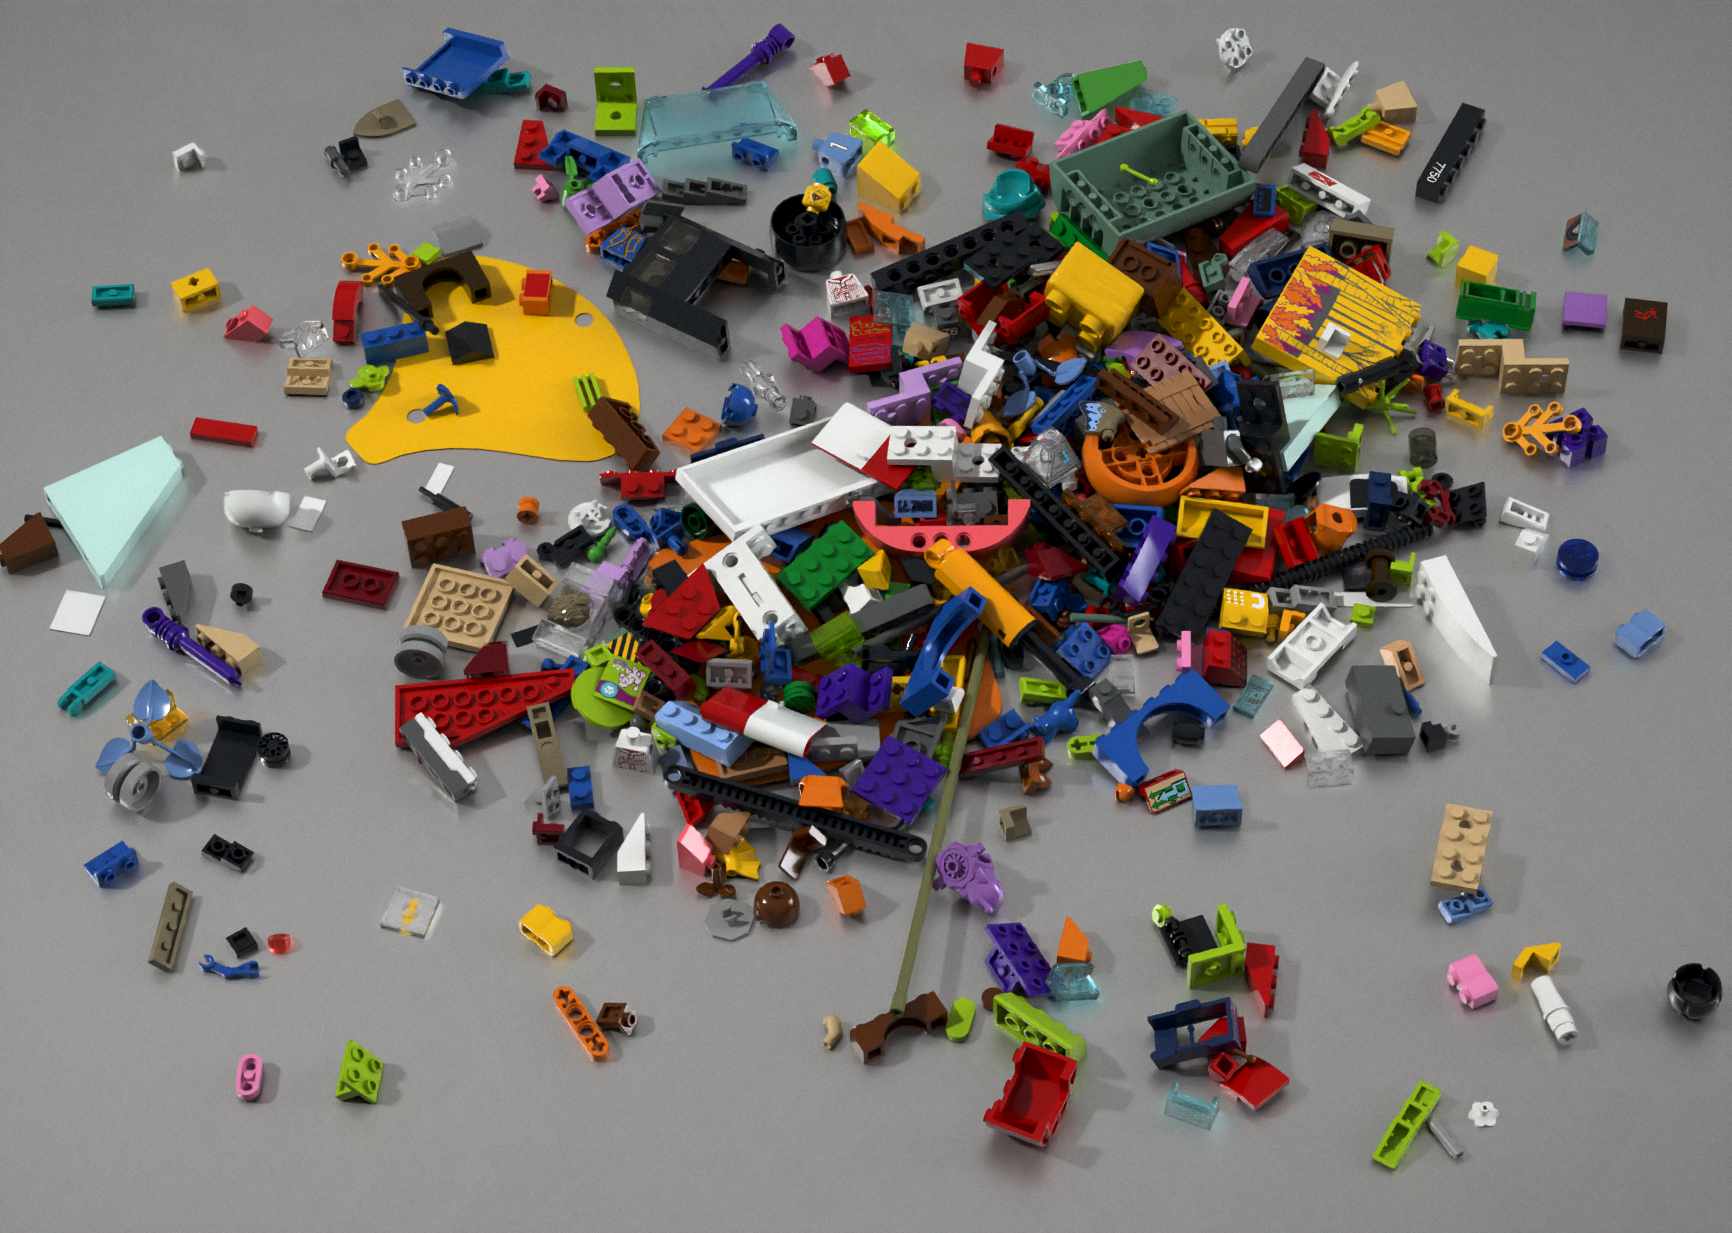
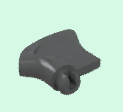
M850 491L847 494L846 498L852 508L853 501H875L878 524L900 525L902 519L895 518V514L883 507L875 497H862L856 491Z

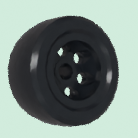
M804 194L791 196L777 205L771 216L769 235L775 257L786 263L787 267L801 271H817L833 265L841 258L847 244V223L842 208L831 199L828 209L816 215L813 212L806 211L807 207L802 204Z

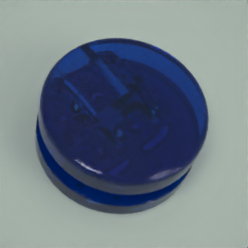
M1584 539L1567 540L1558 549L1556 567L1559 573L1567 579L1574 581L1589 579L1597 570L1598 550L1592 543Z

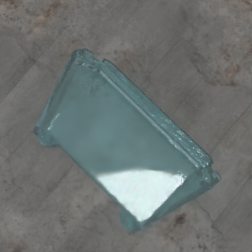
M751 81L746 84L663 97L653 96L650 99H645L637 158H640L643 164H648L647 157L653 154L654 158L658 157V152L769 134H777V138H781V134H785L787 142L797 140V126L764 81Z

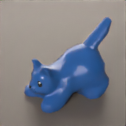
M1075 690L1065 701L1060 700L1053 703L1042 717L1034 716L1035 720L1031 723L1033 726L1029 731L1036 735H1041L1045 745L1060 730H1063L1066 734L1073 733L1078 727L1079 720L1076 718L1072 705L1079 698L1080 690Z

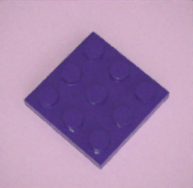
M888 735L852 788V793L911 826L946 774L947 768Z

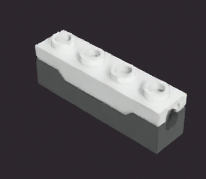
M419 713L415 718H412L399 728L401 737L456 803L478 787L476 782L477 774L470 766L466 768L462 763L464 759L457 750L453 751L448 746L450 742L443 733L439 735L435 730L437 726L430 717L425 718L422 713Z

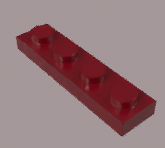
M1042 736L964 753L958 778H967L1045 760V741Z

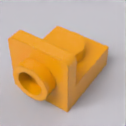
M1289 610L1283 611L1277 644H1281L1306 617L1305 613Z

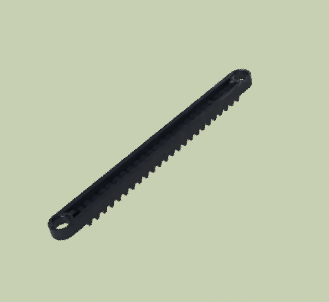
M669 765L663 771L664 785L671 790L687 794L690 798L694 796L697 800L704 799L706 803L713 802L716 806L721 804L724 808L731 807L733 811L738 809L740 812L751 813L750 816L757 815L760 819L764 817L767 821L774 820L776 824L783 823L787 827L791 825L794 829H802L813 825L830 840L835 838L837 842L845 841L847 845L854 844L857 848L861 846L864 850L871 849L873 853L878 851L883 856L888 854L890 858L898 857L912 862H919L927 855V843L919 836L821 807H802L799 805L798 800L681 765ZM672 773H677L681 778L678 781H671L668 776ZM912 845H918L922 848V851L913 853L909 848Z

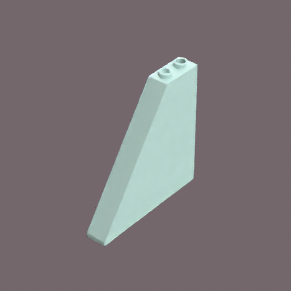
M1298 383L1281 391L1290 435V441L1279 452L1283 471L1288 472L1315 438L1316 432L1322 429L1340 406L1341 401L1336 385ZM1259 401L1261 405L1266 406L1265 402ZM1243 420L1238 421L1239 425L1243 423ZM1201 435L1195 437L1197 445L1200 442Z
M162 436L44 487L47 503L61 522L102 589L108 587L183 478L181 471L184 468L179 456H174L171 444L169 442L166 443Z

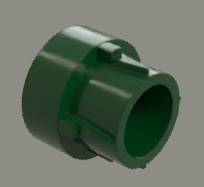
M696 502L686 505L681 511L683 528L695 540H702L720 529Z

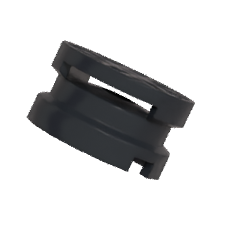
M278 732L267 733L257 743L259 758L264 766L279 768L290 760L291 751L288 739L283 734Z

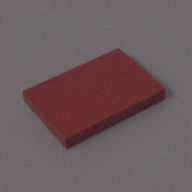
M336 560L323 589L322 596L327 599L386 610L400 575L399 572Z

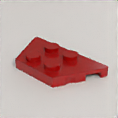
M702 563L642 623V626L690 641L720 611V606L705 565Z

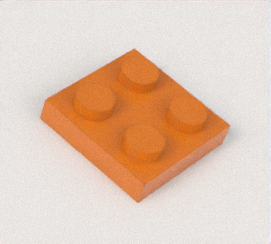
M686 407L662 434V440L690 454H696L706 449L722 430V425Z

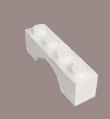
M858 571L838 587L843 595L842 599L847 603L851 614L883 601L879 590L865 584H858Z

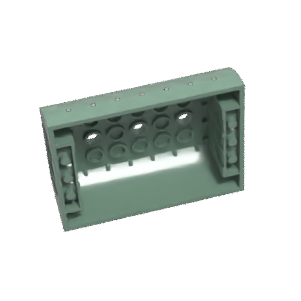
M1187 109L1050 162V182L1057 211L1066 214L1109 256L1123 237L1137 244L1144 245L1145 242L1155 241L1242 206L1252 198L1257 181L1245 169L1238 167V161ZM1127 164L1128 168L1149 178H1156L1158 181L1157 185L1151 186L1150 182L1129 172H1121L1120 165Z

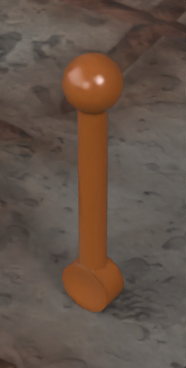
M1237 1049L1230 1050L1247 1059L1249 1064L1256 1062V1057L1252 1054L1248 1055Z

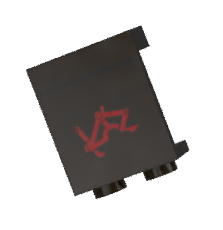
M1625 298L1619 349L1662 354L1665 342L1668 303Z

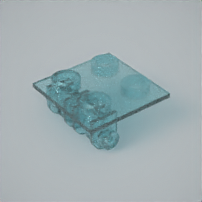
M1140 88L1136 98H1131L1130 109L1168 117L1171 115L1178 97Z
M872 290L873 322L896 325L895 328L899 335L906 334L908 328L915 322L913 295Z

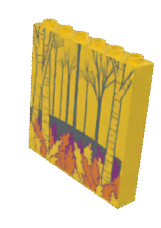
M1309 245L1257 334L1251 348L1316 384L1335 385V381L1339 376L1361 370L1389 356L1399 357L1404 348L1401 343L1403 340L1407 342L1413 331L1409 328L1411 325H1417L1421 317L1418 312L1422 306ZM1329 322L1352 335L1338 360L1315 348ZM1381 380L1361 387L1358 391L1345 396L1339 393V396L1365 409L1368 402L1371 404L1374 402L1378 394L1375 389L1376 387L1380 388Z

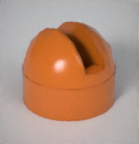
M1118 783L1114 792L1116 800L1128 802L1134 794V789L1125 783Z

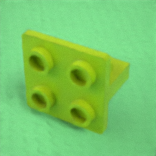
M353 1040L347 1041L335 1097L340 1101H344L359 1095L370 1103L376 1102L383 1061Z

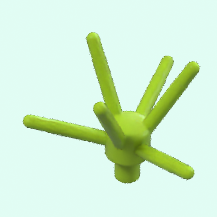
M1406 378L1385 396V381L1381 380L1379 397H1376V401L1372 404L1368 402L1366 405L1367 410L1377 409L1378 412L1383 413L1394 435L1397 432L1387 413L1388 410L1417 414L1416 410L1407 408L1408 404L1390 403V400L1400 393L1399 390L1410 381L1409 378Z

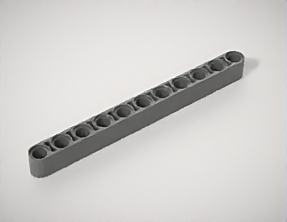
M1309 57L1304 59L1243 150L1238 167L1255 174L1259 173L1307 100L1324 71L1325 63Z

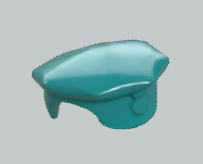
M1013 168L1001 172L996 177L989 193L982 194V209L986 220L989 221L997 220L1018 210L1022 212L1026 220L1033 219L1046 205L1040 187L1034 183L1026 171Z

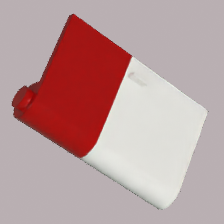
M849 402L842 405L811 442V445L895 491L899 490L918 467V465H888L887 453L891 425ZM911 443L908 444L906 447L912 448L916 444Z
M729 686L723 688L707 702L704 701L699 711L703 721L801 758H805L812 739L825 729L827 723L779 706V703L774 701H766Z

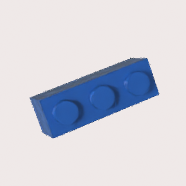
M417 321L360 334L367 365L429 352L426 332L419 326Z

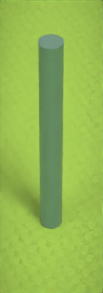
M1085 613L1070 614L1071 622L1086 621L1087 623L1128 624V619L1121 618L1120 616ZM1150 617V625L1153 619L1157 620V617ZM1144 619L1137 620L1133 625H1140Z

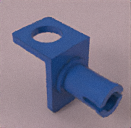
M679 522L658 536L646 524L643 526L647 540L659 551L669 546L678 556H683L680 549L685 554L687 553L689 546L681 540L684 538V533Z

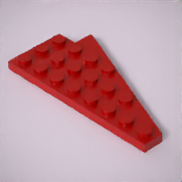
M574 668L395 685V745L397 748L409 747L401 737L399 728L412 718H415L419 713H422L425 718L430 717L437 726L435 730L439 735L443 733L450 742L448 746L453 750L527 715L526 707L544 702L551 704L570 695L575 681ZM418 758L419 764H423V762Z

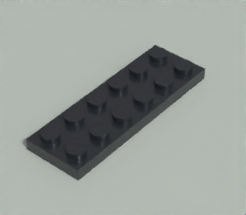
M1215 508L1212 509L1155 625L1180 639L1182 631H1191V645H1195L1253 529Z

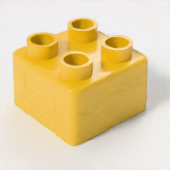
M1076 242L1047 281L1044 293L1047 297L1044 301L1050 307V314L1046 319L1060 328L1067 322L1080 331L1076 339L1087 349L1096 352L1100 346L1108 348L1138 313L1144 288L1087 247Z

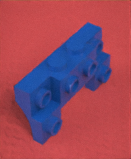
M564 129L557 132L550 144L539 151V159L546 161L549 165H557L565 161L567 155L572 156L576 166L589 171V180L597 182L607 173L629 163L631 157Z

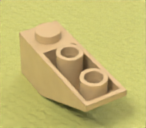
M200 624L195 625L198 642L202 646H207L211 649L213 655L223 659L228 666L239 674H245L262 660L259 646L245 634Z

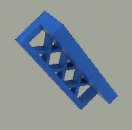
M1082 374L1031 425L1033 433L1044 435L1048 445L1059 446L1074 431L1075 420L1082 415V412L1078 415L1080 409L1079 402L1091 401L1094 392H1096L1097 397L1093 401L1099 402L1105 397L1104 392L1096 387L1097 378ZM1069 416H1071L1070 423H1069V425L1065 428L1066 422H1067V418H1068ZM1058 429L1057 436L1053 439L1052 433Z

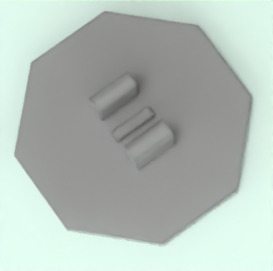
M726 898L710 906L704 924L712 937L733 942L749 934L755 916L747 903Z

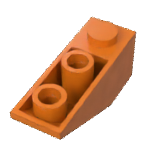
M1222 466L1179 491L1178 495L1206 497V499L1212 500L1219 498L1229 502L1235 501L1246 492L1242 467Z

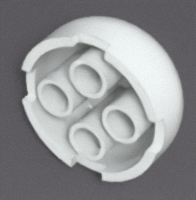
M261 490L224 492V512L226 517L233 525L250 529V533H263V529L276 528L288 517L290 510V494L274 491L271 494V492Z

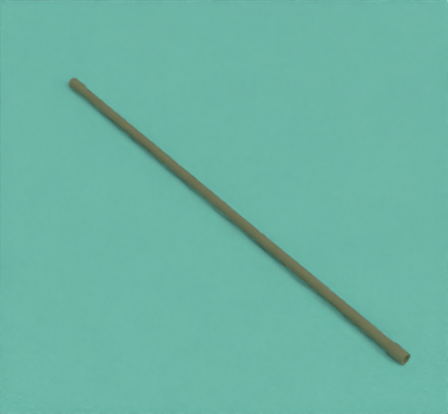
M1015 541L1008 548L1000 552L1002 559L997 562L994 578L1007 572ZM984 624L980 633L897 987L893 994L889 1011L894 1017H902L904 1015L907 992L937 869L935 858L941 852L992 632Z

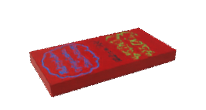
M892 313L850 317V373L892 369L890 350H892Z

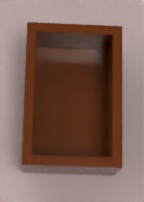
M466 506L401 521L411 568L423 567L428 564L476 553L472 525Z

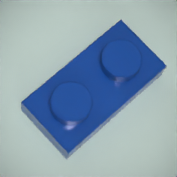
M590 766L567 768L571 811L594 808Z

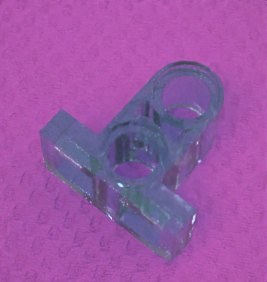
M1063 73L1047 86L1036 82L1033 85L1032 100L1063 119L1068 115V102L1075 97L1071 79L1075 75Z

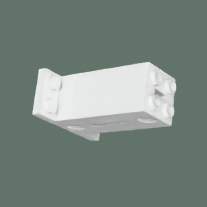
M758 523L703 564L706 567L715 594L721 587L723 588L758 641L764 645L763 630L768 628L769 621L774 622L776 648L785 649V645L789 641L803 636L808 631V628L760 561L762 557L771 554L773 549L778 546Z

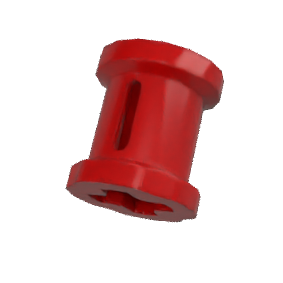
M1429 384L1423 389V395L1428 401L1427 408L1431 412L1441 411L1445 408V400L1441 395L1442 387L1439 384Z

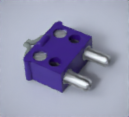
M1424 339L1415 350H1412V355L1416 357L1417 363L1420 365L1418 368L1420 375L1427 376L1438 382L1444 377L1452 381L1457 379L1456 374L1448 371V365L1452 367L1455 364V360L1446 356L1445 348L1429 342L1428 339Z

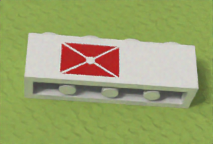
M1305 163L1291 168L1285 185L1343 218L1345 214L1350 215L1359 210L1366 215L1371 201L1366 196Z

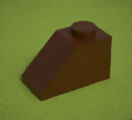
M1010 290L1004 291L1003 294L995 295L977 319V324L985 327L988 321L991 320L997 323L996 328H999L1001 326L998 317L1004 316L1014 320L1024 313V297Z

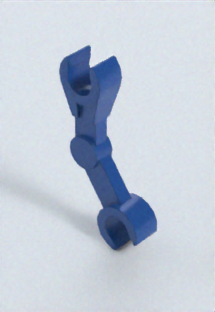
M204 955L205 961L210 963L204 965L199 962L201 971L205 973L213 971L222 975L225 979L237 976L250 979L259 977L258 970L249 971L253 968H259L256 961H249L238 967L231 968L216 963L211 955Z

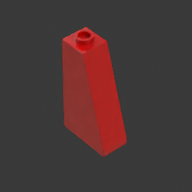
M1253 201L1219 238V253L1225 254L1228 261L1235 264L1257 250L1271 237L1281 231L1284 233L1286 228L1289 227V213L1275 204L1274 218L1253 217Z

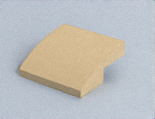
M290 357L287 366L284 394L327 395L332 370V358Z

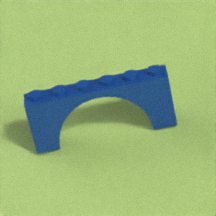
M971 586L941 606L936 613L899 703L900 706L916 718L949 696L955 679L942 670L940 666L960 634L981 615L987 601L984 596Z
M1194 669L1187 674L1183 672L1176 678L1174 684L1164 686L1157 697H1150L1139 711L1137 709L1133 710L1127 716L1126 721L1116 723L1111 728L1109 734L1099 736L1094 742L1095 747L1092 754L1120 783H1125L1134 789L1136 785L1146 780L1150 770L1139 754L1136 740L1137 730L1145 721L1160 714L1178 713L1195 718L1211 729L1227 716L1231 706Z

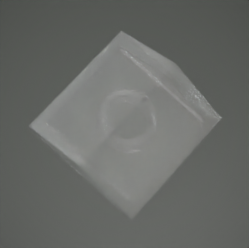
M1325 210L1304 215L1301 225V249L1307 248L1309 245L1315 246L1326 243L1328 246L1333 218L1341 220L1343 218Z

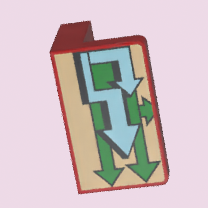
M1179 769L1171 770L1135 786L1138 795L1145 796L1152 813L1192 797L1185 772Z

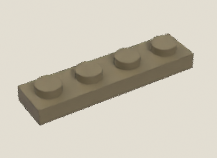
M175 881L168 886L148 963L166 973L173 969L193 894L192 891Z

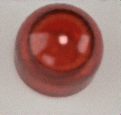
M274 934L267 938L268 948L274 954H284L291 948V936L289 934Z

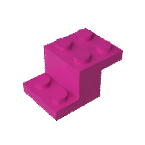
M816 316L800 331L786 323L780 328L783 335L782 340L789 351L788 356L793 362H799L806 369H811L819 374L835 360L849 365V341L845 332L823 318Z

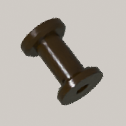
M1373 549L1364 556V563L1371 570L1372 581L1366 586V596L1375 602L1389 601L1397 594V586L1390 580L1389 575L1391 562H1395V555L1388 549Z

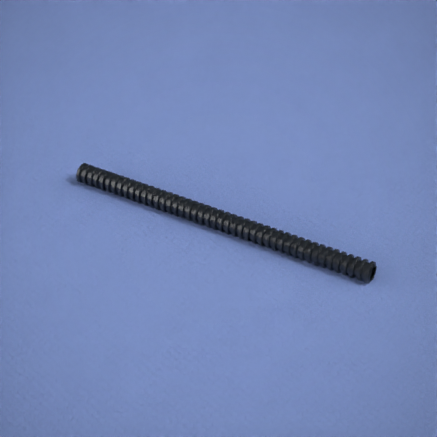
M1425 519L1421 525L1410 523V525L1407 524L1404 527L1393 529L1391 532L1388 531L1386 534L1375 536L1373 539L1369 538L1367 541L1364 540L1361 543H1356L1355 546L1351 545L1349 548L1340 549L1337 553L1332 552L1331 555L1327 554L1325 557L1321 556L1312 562L1308 561L1306 564L1297 565L1294 569L1289 568L1288 571L1284 570L1282 573H1276V575L1271 576V581L1254 582L1251 585H1245V588L1241 586L1238 590L1266 593L1270 587L1291 589L1293 585H1303L1305 581L1308 583L1311 582V579L1316 580L1318 577L1321 578L1324 575L1327 576L1330 573H1335L1336 570L1340 571L1342 568L1351 567L1354 563L1364 562L1366 553L1373 549L1396 550L1403 547V545L1407 546L1409 543L1412 544L1415 541H1420L1421 538L1425 539L1427 536H1433V526L1427 524ZM1222 594L1208 620L1219 616ZM1156 619L1152 620V631L1157 638L1169 635V632L1155 625Z

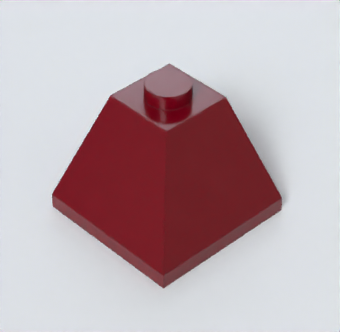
M1046 542L1033 544L1034 547L1025 549L1028 571L1031 576L1054 581L1090 571L1089 566L1056 547L1047 545Z

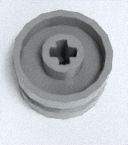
M416 624L407 626L402 629L399 635L398 647L394 656L395 666L403 674L416 679H430L438 676L443 669L444 656L448 647L447 638L436 628L427 625Z
M126 753L108 771L104 781L105 795L116 802H120L124 807L133 812L140 811L157 794L161 785V770L149 762H145V760L134 753Z

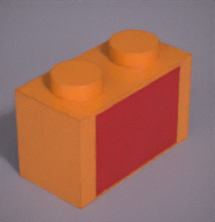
M527 270L526 278H522L521 287L524 291L519 295V306H523L524 315H549L553 290L552 270Z

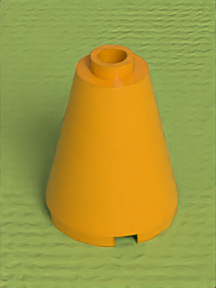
M984 409V415L980 423L976 422L971 429V443L1002 444V446L1004 445L1011 451L1014 447L1011 434L989 410Z

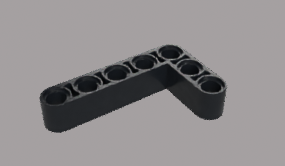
M621 606L615 610L613 617L619 629L625 628L642 647L652 639L689 675L697 673L700 667L699 662L670 652L684 645L672 635L662 633V631L645 628L642 626V623L646 618L628 606ZM655 674L644 686V691L663 700L665 704L675 696L673 691Z

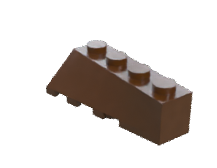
M601 396L587 415L593 422L592 426L604 435L603 439L615 448V453L626 461V466L630 470L646 473L659 456V449L652 438L644 434L646 431L645 427L636 422L638 416L636 413L629 411L631 405L628 402Z

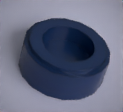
M351 388L343 393L342 400L347 408L354 409L364 403V396L360 389Z

